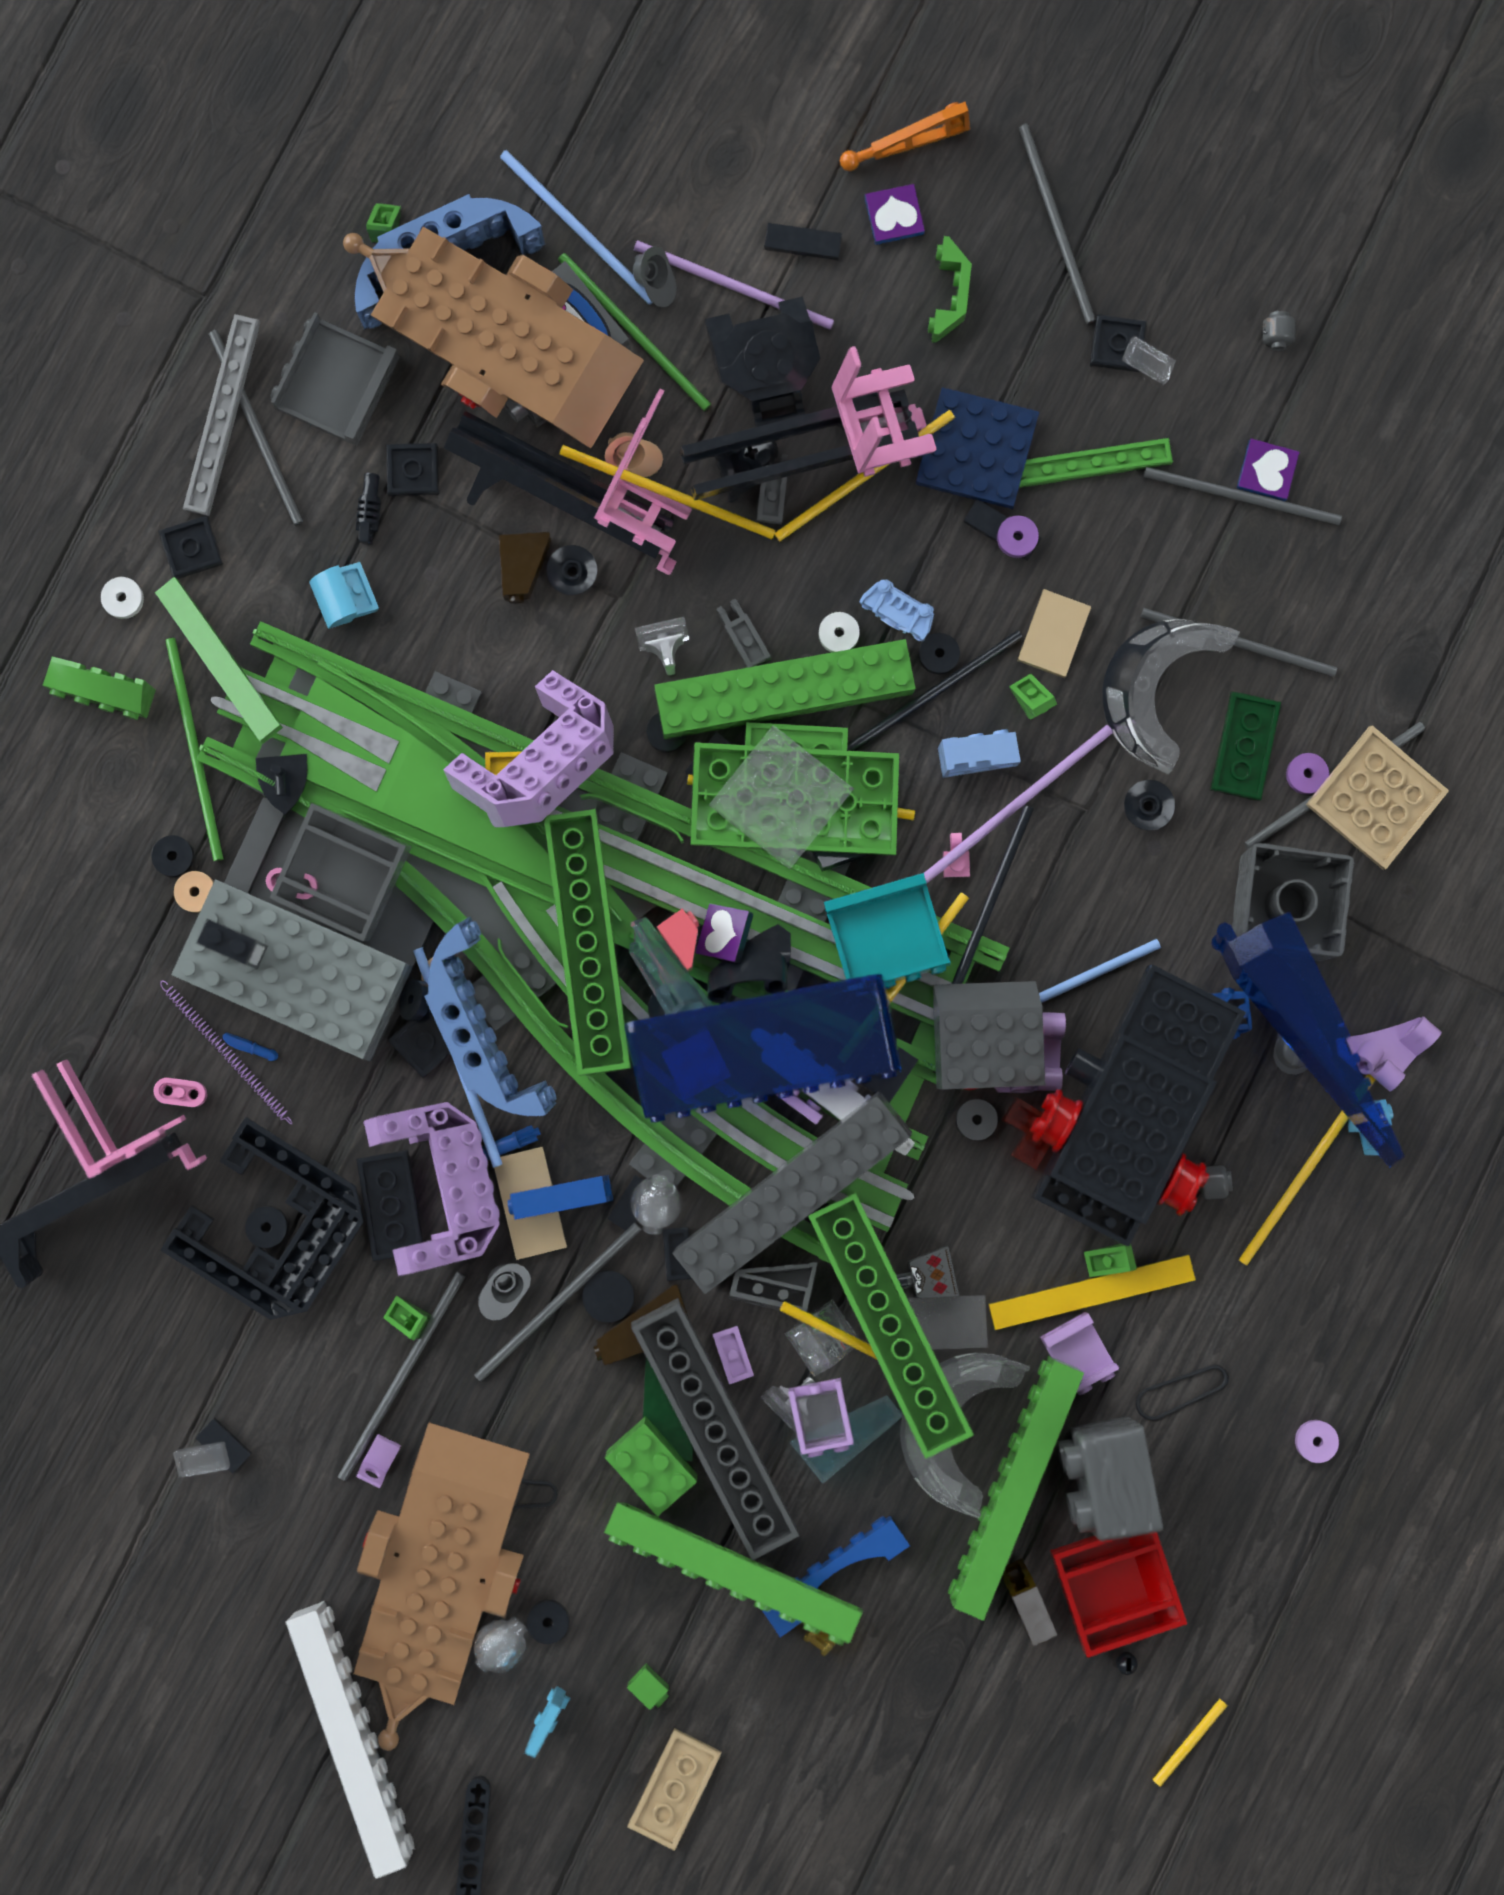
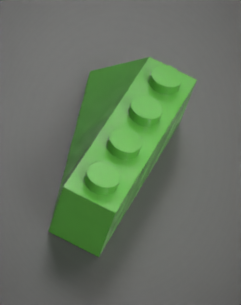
M56 657L51 658L43 686L50 690L49 694L62 699H65V695L74 697V702L89 706L90 702L98 704L99 709L113 713L114 709L123 711V716L138 720L139 716L147 718L156 691L145 680L138 678L133 680L119 673H115L113 677L111 673L102 669L91 667L89 670L80 663Z

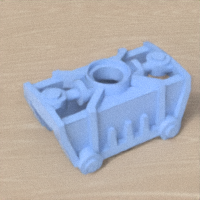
M887 579L875 583L863 594L859 601L864 609L872 610L876 617H881L880 620L899 631L902 630L904 634L906 632L911 633L914 636L913 638L918 641H924L930 633L934 608L927 603H920L895 588L894 583Z

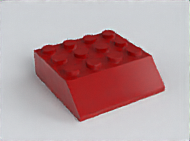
M1157 1532L1100 1541L1094 1535L1050 1550L1082 1650L1087 1658L1187 1624Z

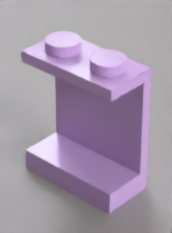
M1086 1312L1040 1337L1051 1357L1084 1372L1077 1390L1079 1395L1090 1391L1093 1388L1091 1384L1099 1380L1105 1382L1115 1376L1114 1372L1119 1369L1117 1364L1113 1363L1092 1325L1094 1322L1089 1313Z

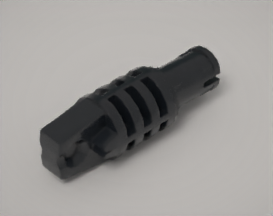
M364 473L363 495H360L358 498L356 530L359 531V542L363 545H373L374 531L378 532L381 500L378 497L380 476L375 473Z

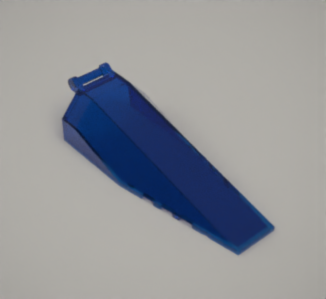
M1288 912L1264 922L1238 938L1230 924H1220L1216 931L1217 935L1211 940V946L1213 949L1220 951L1233 979L1389 1167L1397 1164L1405 1156L1381 1103H1374L1368 1089L1372 1086L1370 1078H1363L1357 1065L1361 1062V1058L1358 1053L1352 1054L1346 1040L1351 1037L1291 913Z

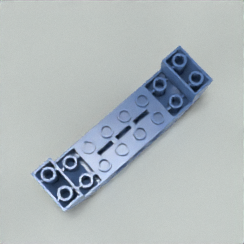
M468 194L378 236L379 242L373 249L411 248L423 226L440 237H445L449 242L462 250L477 248L483 244V241L491 237L498 238L505 234L508 229H510L522 255L539 251L545 243L540 223L526 211L502 200L471 198ZM367 257L361 266L355 289L356 312L364 329L368 327L375 328L382 324L371 316L379 302L376 291L383 290L371 261Z
M468 917L456 924L444 936L437 947L430 965L428 994L424 997L468 1091L473 1089L485 1101L512 1114L544 1116L556 1104L555 1100L557 1098L552 1086H548L545 1080L522 1091H517V1080L513 1074L509 1073L506 1067L507 1059L503 1051H499L495 1043L497 1038L494 1030L487 1026L484 1019L486 1018L484 1008L481 1004H477L474 997V987L464 976V965L461 959L455 956L456 953L470 948L481 940L479 937L481 931L476 921H472L471 917Z

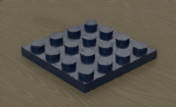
M942 387L933 421L948 410L953 413L955 419L932 434L936 451L923 455L916 485L1013 509L1039 411Z

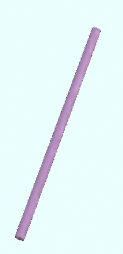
M1108 725L1103 727L924 872L926 882H930L1113 733L1112 729Z

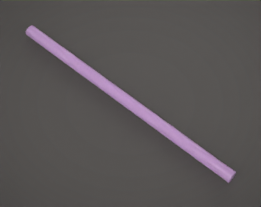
M637 240L634 250L644 254L648 248L653 246ZM666 252L669 264L778 309H780L778 302L785 301ZM807 309L812 323L831 330L834 320Z

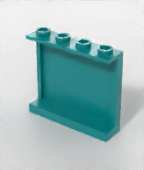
M924 873L824 902L850 994L856 993L857 997L871 993V988L881 986V989L891 988L897 985L896 981L906 978L907 982L915 981L922 978V973L931 971V974L935 975L947 971L946 966H950V959L946 952Z

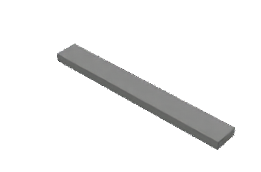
M234 314L183 506L185 511L210 516L261 323L257 319Z

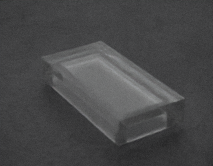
M1136 336L1130 339L1122 361L1161 384L1167 383L1176 362L1173 358Z
M225 1442L179 1449L173 1452L179 1478L226 1470L230 1467Z

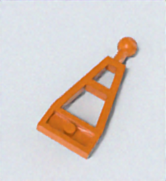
M959 102L951 103L944 110L871 143L870 148L857 153L852 150L845 151L840 157L841 167L846 171H853L860 162L875 157V160L970 130L969 110L966 102L960 104ZM943 124V127H940V128H937V129H934V130H930V129H932V128H934V127H937V126Z

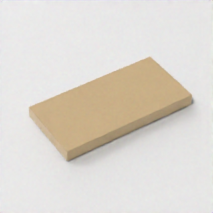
M539 1147L500 1157L503 1165L494 1169L516 1260L566 1248L567 1244L559 1211L515 1220L514 1215H510L507 1201L511 1199L510 1194L553 1186L544 1148Z
M674 1728L628 1823V1828L675 1851L721 1756V1751Z

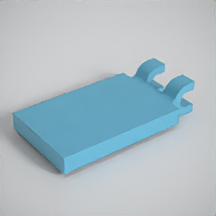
M557 1686L556 1689H551L547 1696L548 1704L543 1713L539 1711L534 1721L536 1726L525 1753L534 1758L548 1732L552 1733L558 1721L555 1719L560 1709H565L570 1700V1697L565 1696L566 1691Z

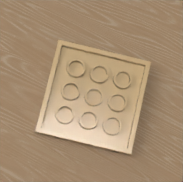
M1369 726L1306 805L1384 870L1387 869L1449 790L1374 726Z

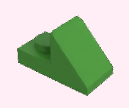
M1032 674L1010 686L1012 693L1029 719H1033L1057 705L1055 697Z
M1117 1244L1084 1252L1089 1277L1129 1272L1137 1269L1131 1244L1129 1247Z

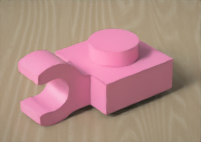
M962 833L950 834V851L962 842ZM950 851L943 852V857L947 855ZM969 851L965 852L943 870L944 878L970 877Z

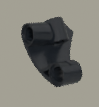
M777 924L746 942L740 964L722 960L708 975V999L714 1003H725L731 998L735 984L750 981H764V989L770 994L785 992L787 990V970L791 958V933Z

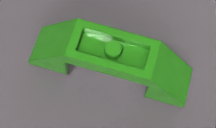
M944 236L942 245L937 246L936 260H940V270L955 271L953 287H958L957 296L952 295L950 311L936 309L934 318L930 317L928 333H932V342H938L961 324L965 319L972 264L952 239Z

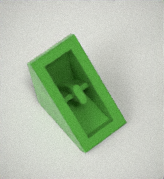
M375 204L366 224L371 242L378 243V236L399 227L401 206Z
M396 1295L384 1319L411 1340H416L431 1315Z

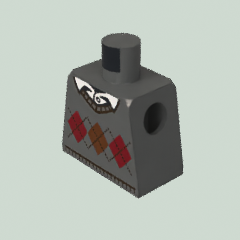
M948 1246L940 1247L909 1260L910 1272L896 1275L902 1289L913 1287L916 1298L959 1296Z

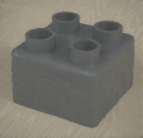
M1262 843L1254 844L1241 855L1239 862L1231 933L1232 946L1242 951L1313 961H1324L1341 956L1345 946L1354 859L1351 856L1309 851Z
M1123 1416L1070 1427L1068 1429L1069 1439L1057 1441L1056 1446L1062 1472H1067L1070 1480L1076 1479L1078 1491L1066 1493L1071 1522L1073 1525L1077 1524L1079 1532L1091 1531L1100 1541L1163 1531L1143 1426L1132 1420L1129 1416Z

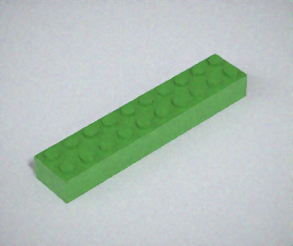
M906 639L655 684V695L664 739L742 726L746 725V722L759 723L913 695L916 688Z
M596 809L548 815L544 818L578 1075L584 1076L631 1069Z
M854 1193L809 1215L812 1226L924 1458L926 1459L973 1436L857 1194Z
M1048 1356L1047 1361L1042 1360L1037 1374L1040 1375L1038 1383L1037 1385L1033 1384L1027 1397L1030 1399L1027 1409L1023 1408L1019 1415L1018 1423L1020 1427L1017 1434L1013 1432L1010 1437L1008 1447L1011 1449L1007 1458L1003 1457L998 1467V1472H1000L998 1481H993L990 1486L988 1496L991 1498L987 1507L983 1505L978 1516V1520L981 1521L978 1530L972 1531L968 1540V1545H970L967 1555H962L958 1565V1569L961 1570L958 1579H953L948 1589L950 1600L955 1609L983 1621L1084 1375V1372L1080 1369Z
M625 1502L616 1504L604 1532L610 1535V1541L623 1546L627 1545V1543L633 1545V1551L645 1557L651 1556V1554L659 1557L657 1562L670 1568L677 1565L683 1568L681 1573L694 1579L699 1576L706 1578L707 1585L718 1590L726 1587L731 1590V1596L743 1601L748 1597L756 1601L754 1606L764 1611L777 1610L780 1612V1618L791 1623L799 1620L805 1623L803 1628L816 1634L821 1630L830 1634L829 1640L843 1645L844 1642L850 1643L863 1613V1609Z

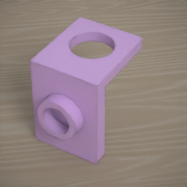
M378 1434L361 1464L357 1477L380 1488L401 1445ZM365 1471L373 1472L378 1478L368 1476Z

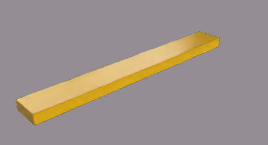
M1184 1255L1136 1267L1137 1269L1133 1271L1103 1275L988 1304L994 1330L1195 1281L1190 1256Z

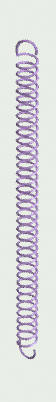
M172 986L171 988H169L168 990H165V989L162 987V989H163L164 991H166V996H169V995H170V997H171L172 994L176 991V990H174L172 993H170V994L167 995V993L169 992L170 989L173 988V986ZM178 993L175 997H173L174 999L172 1002L176 1003V1006L181 1007L186 1002V1000L183 1003L177 1005V1003L183 998L181 997L179 1000L174 1002L175 998L180 994ZM191 1007V1008H190L188 1011H186V1012H183V1011H182V1013H186V1017H189V1020H190V1021L193 1020V1021H192V1024H196V1025H195L196 1028L199 1027V1031H202V1035H205V1038H209V1037L211 1038V1037L216 1033V1032H214L212 1035L206 1037L207 1034L212 1030V1028H211L208 1032H206V1033L203 1034V1032L205 1031V1029L209 1026V1025H207L205 1028H203L202 1030H200V1028L202 1027V1025H203L204 1023H202V1024L199 1025V1026H197V1024H198L203 1018H201V1019L198 1020L197 1022L193 1023L194 1020L199 1016V1014H198V1015H197L196 1017H194L193 1019H190L191 1016H192L196 1011H194L192 1014H190V1015L187 1016L188 1012H189L193 1007ZM218 1041V1042L215 1043V1044H213V1042H212V1045H216V1046H217L220 1041ZM223 1043L221 1046H219V1047H217V1048H216V1046H215V1049H218V1048H219V1050H220L221 1047H222L225 1043ZM230 1050L224 1055L221 1054V1056H225V1060L229 1059L228 1063L232 1062L231 1067L235 1066L234 1070H238V1074H240L239 1071L245 1064L236 1069V1067L241 1061H239L235 1065H233V1063L238 1059V1057L235 1058L233 1061L229 1062L230 1059L235 1055V1053L228 1058L226 1057L232 1050ZM250 1071L249 1073H247V1074L244 1075V1076H242V1075H243V1073H242V1074H241V1077H245V1078H244V1081H247V1080L250 1081L255 1075H253V1076H251L250 1078L246 1079V1077L251 1073V1071ZM258 1078L251 1083H249L248 1081L247 1084L253 1085L258 1080ZM259 1082L257 1085H255V1086H253V1087H252V1085H251V1088H254V1087H255V1089H256L261 1082ZM266 1089L260 1094L257 1093V1095H261V1099H263L265 1097L267 1098L271 1094V1092L266 1096L262 1097L263 1094L268 1090ZM273 1096L267 1100V1106L271 1105L270 1109H274V1113H277V1116H281L282 1118L283 1115L287 1112V1110L282 1114L278 1115L284 1107L275 1112V1110L281 1103L272 1108V1106L277 1102V1100H275L273 1103L269 1104V1102L274 1098Z

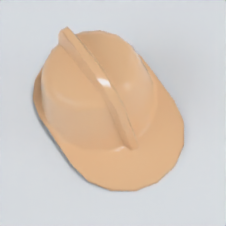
M623 432L610 438L604 455L605 462L619 467L634 434ZM641 439L627 471L642 477H649L655 474L662 466L663 456L661 450L657 445Z

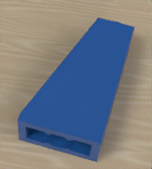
M609 1175L512 1193L510 1194L511 1199L507 1201L510 1215H514L516 1220L612 1201L613 1195Z

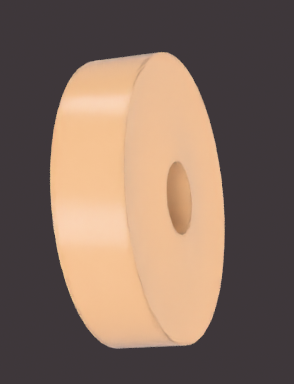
M199 871L183 874L177 880L174 887L176 902L181 908L189 912L200 913L214 881L208 875ZM197 887L199 888V894L194 897L191 892L193 888Z

